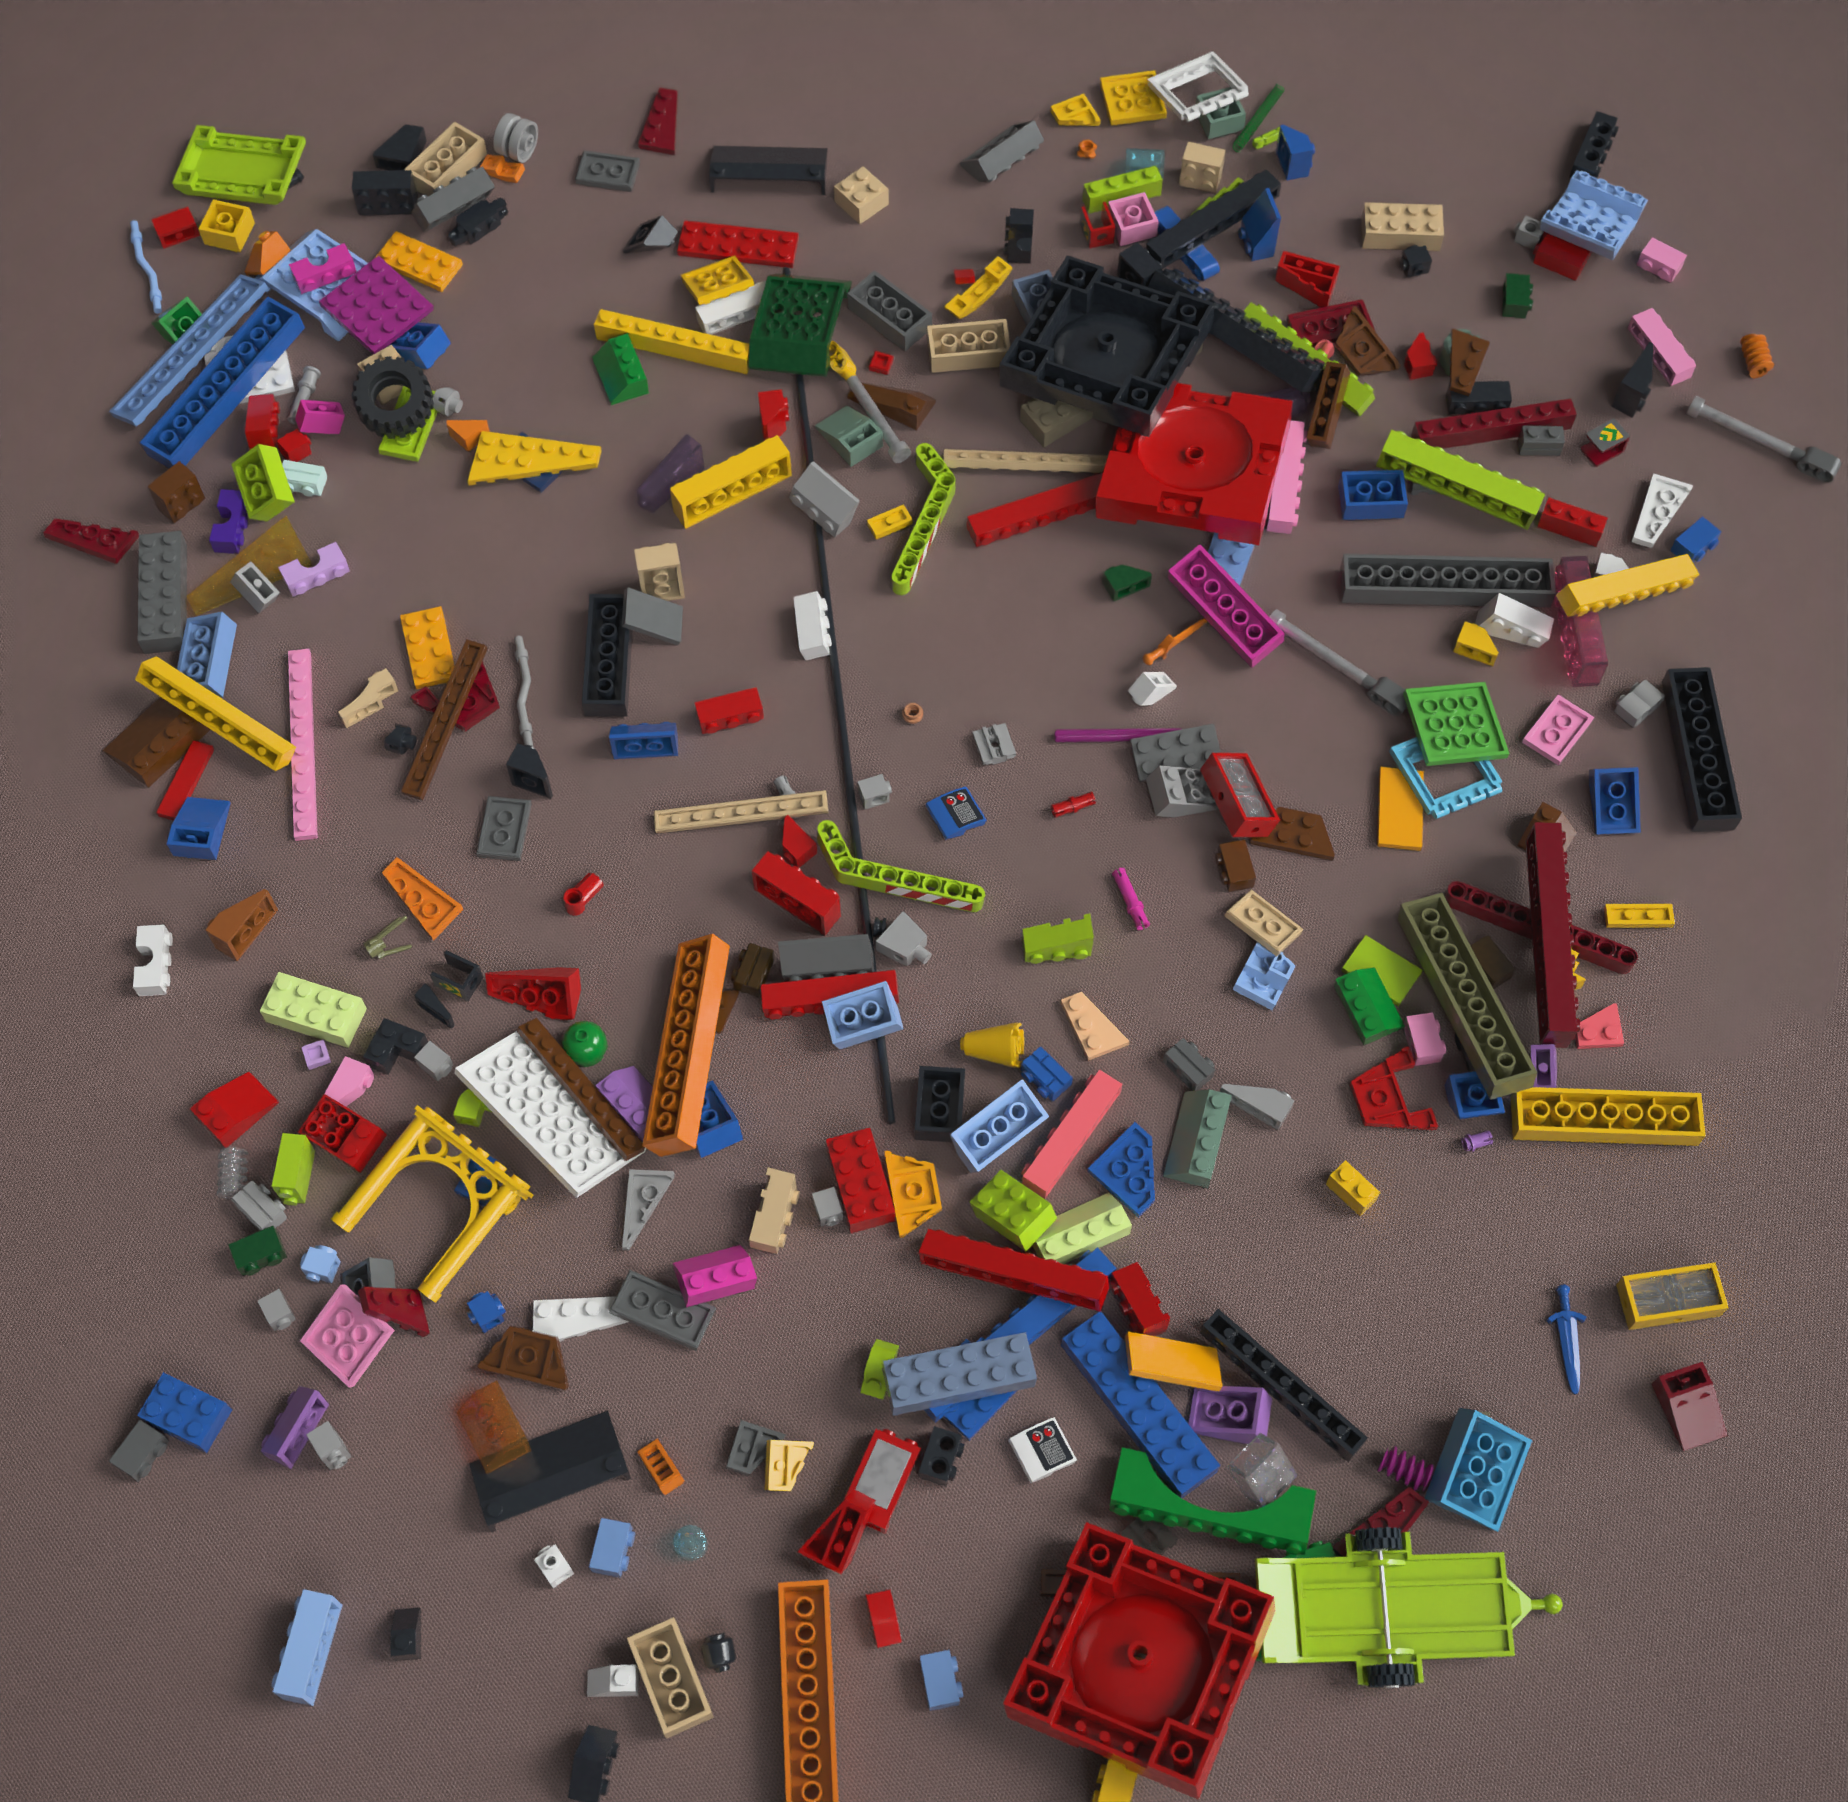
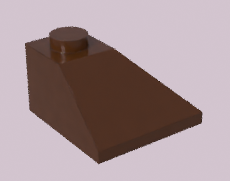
M1542 802L1517 846L1526 851L1525 841L1535 822L1562 823V831L1566 833V842L1563 845L1564 851L1568 849L1577 832L1563 812Z

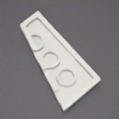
M1653 473L1632 542L1652 548L1692 490L1693 485Z
M616 1297L534 1300L533 1331L557 1336L559 1342L564 1341L563 1339L582 1336L587 1334V1332L597 1329L603 1330L627 1323L628 1321L609 1313Z

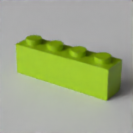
M1152 166L1085 183L1082 200L1090 214L1102 211V202H1106L1108 206L1110 201L1144 192L1148 199L1161 195L1163 179L1157 166Z

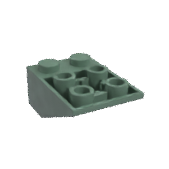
M845 406L815 425L818 432L850 467L883 447V432L870 418L849 406Z

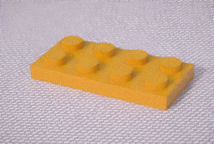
M395 231L377 254L397 273L440 292L446 288L463 265L461 259Z
M439 606L400 615L416 690L425 686L430 687L448 683L455 664L442 607Z

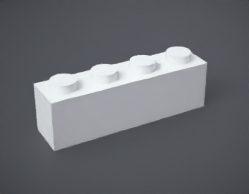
M766 281L756 283L746 291H738L726 298H718L709 304H701L695 307L696 319L702 331L712 335L755 319Z

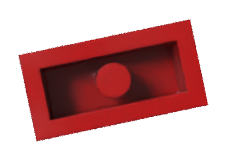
M189 207L151 219L163 249L200 236Z

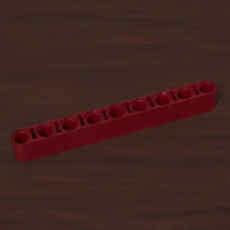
M1454 881L1449 884L1444 897L1450 908L1532 939L1530 908L1460 881ZM1452 893H1456V894H1458L1460 897H1456V896L1452 895ZM1473 901H1477L1481 905H1476L1473 903ZM1493 909H1498L1501 913H1497ZM1514 917H1518L1522 919V921H1518ZM1574 925L1569 926L1570 934L1574 936V944L1571 949L1579 953L1578 958L1619 974H1628L1637 962V952L1631 947ZM1578 942H1583L1586 946H1582ZM1600 950L1605 951L1608 955L1601 953ZM1621 958L1626 959L1629 963H1625Z

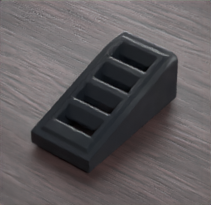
M425 983L414 995L417 1005L452 1029L455 1024L451 1014Z

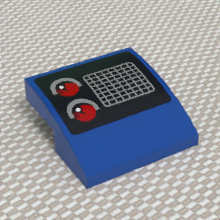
M966 786L945 793L927 802L925 805L945 840L964 835L966 830L983 826L987 821Z

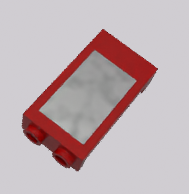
M876 1429L845 1498L855 1489L875 1499L876 1502L866 1526L886 1534L892 1514L914 1464L921 1454V1448L918 1447V1443L911 1439L905 1438L901 1440L895 1437L896 1434L888 1429H882V1431Z

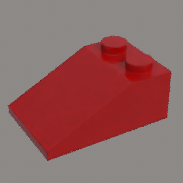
M247 1072L211 1091L192 1106L190 1110L196 1119L226 1149L279 1102L250 1072Z

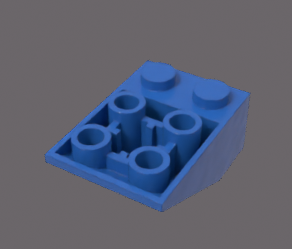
M187 797L171 825L167 846L172 855L217 860L231 802Z

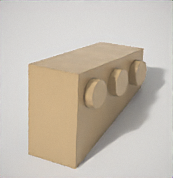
M768 1168L766 1172L768 1181L765 1190L762 1189L761 1192L762 1200L759 1210L756 1211L749 1243L750 1248L778 1254L779 1247H784L787 1236L784 1234L786 1226H790L792 1222L793 1212L790 1211L792 1205L797 1204L800 1191H797L795 1174Z

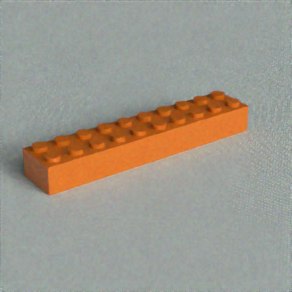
M714 934L678 944L642 1146L660 1157L696 1149L730 948L727 943Z
M829 1581L779 1582L786 1802H839Z

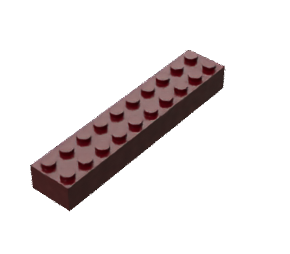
M1535 822L1525 844L1539 1045L1554 1044L1556 1048H1567L1571 1041L1574 1040L1576 1033L1580 1031V1019L1576 1018L1579 1000L1578 997H1575L1574 989L1577 987V977L1573 976L1575 955L1571 953L1574 936L1570 934L1569 927L1572 925V914L1568 913L1571 896L1570 892H1567L1566 887L1569 883V873L1565 872L1567 852L1563 848L1566 842V833L1562 831V823Z

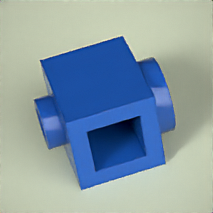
M488 1291L478 1293L467 1303L470 1308L467 1315L473 1325L479 1324L483 1333L505 1321L502 1314L506 1313L495 1293L492 1295Z

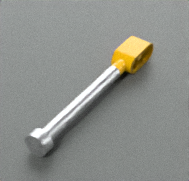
M831 341L829 347L831 368L845 379L870 419L883 432V439L889 446L888 454L895 463L905 461L911 454L910 448L906 442L899 441L856 376V366L847 352L835 341Z

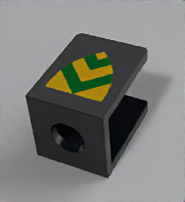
M445 950L443 954L447 964L469 974L463 985L435 972H431V979L436 987L469 1001L483 979L479 965Z

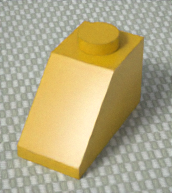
M1465 621L1453 652L1494 666L1499 652L1486 629Z

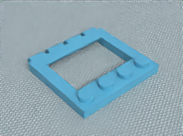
M1417 737L1393 746L1389 750L1427 815L1432 814L1434 819L1465 808L1468 804L1472 805L1486 799V796L1489 798L1502 792L1500 785L1503 781L1489 760L1474 761L1484 779L1434 799L1413 763L1424 759Z

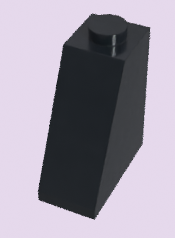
M409 124L403 125L374 151L373 158L376 168L404 170L423 151L427 141L424 127Z

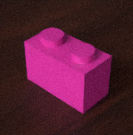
M300 400L295 420L300 432L339 434L345 414L340 402Z

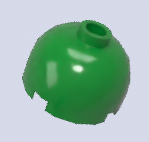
M591 1021L575 1022L567 1028L562 1038V1048L576 1065L584 1068L599 1063L604 1058L603 1055L608 1048L605 1033L599 1025Z

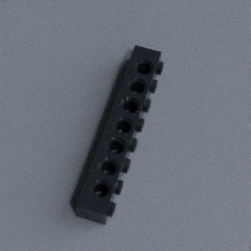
M1219 1308L1203 1324L1200 1332L1203 1337L1348 1463L1362 1448L1368 1439L1365 1434Z

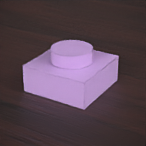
M324 1040L302 1047L309 1070L331 1063Z

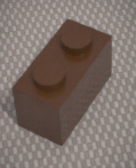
M1239 840L1219 844L1218 853H1215L1217 866L1221 865V881L1223 885H1226L1228 892L1254 888L1256 875L1246 841Z

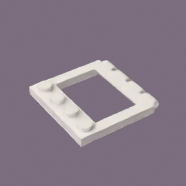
M1214 52L1205 54L1148 79V86L1181 121L1185 119L1189 122L1200 117V114L1205 115L1217 110V107L1222 108L1233 103V99L1238 101L1248 96V86ZM1214 71L1232 88L1189 108H1186L1170 91L1172 88L1181 86Z

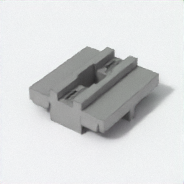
M1005 723L993 724L992 727H982L980 730L973 731L972 734L983 765L998 764L1016 756V751ZM997 742L999 746L993 748L991 743Z

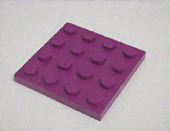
M379 255L319 301L320 306L373 355L385 349L434 310V306Z

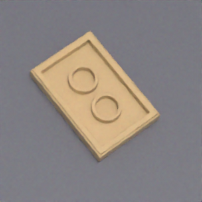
M1250 890L1225 914L1227 919L1276 957L1303 931L1300 926L1253 890Z

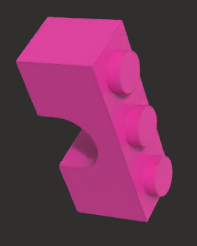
M345 243L326 250L328 261L321 266L312 265L308 258L289 264L292 276L301 294L349 277L357 272Z

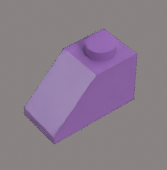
M1531 1045V1061L1537 1071L1533 1087L1556 1088L1557 1053L1555 1045Z

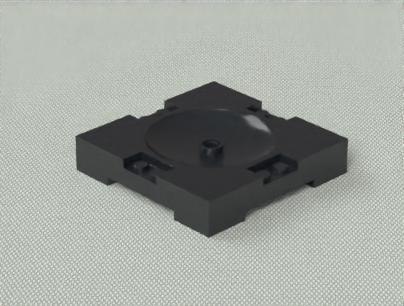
M1067 255L1051 280L1049 291L1020 337L1017 336L1000 362V387L1056 405L1057 401H1061L1093 412L1094 419L1150 437L1173 397L1174 388L1187 366L1190 367L1213 327L1215 303L1179 291L1173 296L1103 273L1104 267Z

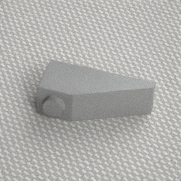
M1223 1084L1220 1092L1232 1095L1230 1103L1279 1130L1288 1116L1295 1101L1286 1092H1279L1271 1088Z

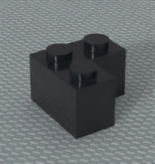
M384 1018L363 1058L370 1068L389 1075L398 1056L416 1062L414 1057L428 1043V1040L424 1033Z
M588 1724L574 1755L568 1799L580 1802H600L602 1795H607L610 1780H606L607 1775H610L613 1759L617 1758L620 1749V1743H616L617 1731Z

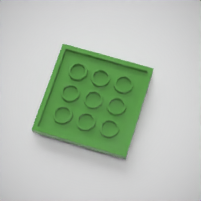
M1485 682L1405 689L1403 695L1426 766L1505 759L1509 756V751Z

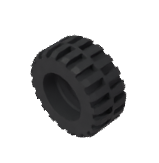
M387 356L385 360L380 361V358L374 360L375 363L372 365L368 363L364 366V372L359 371L356 376L358 381L355 380L352 386L354 390L352 392V400L361 422L366 425L369 431H375L376 435L380 437L387 435L388 439H395V436L405 438L407 433L411 432L413 435L417 432L416 428H423L426 424L425 419H429L432 414L430 409H433L434 402L431 387L422 369L419 366H415L414 362L410 360L405 362L402 357L392 359V356ZM401 385L411 390L410 399L399 409L388 411L375 406L377 395L388 386Z

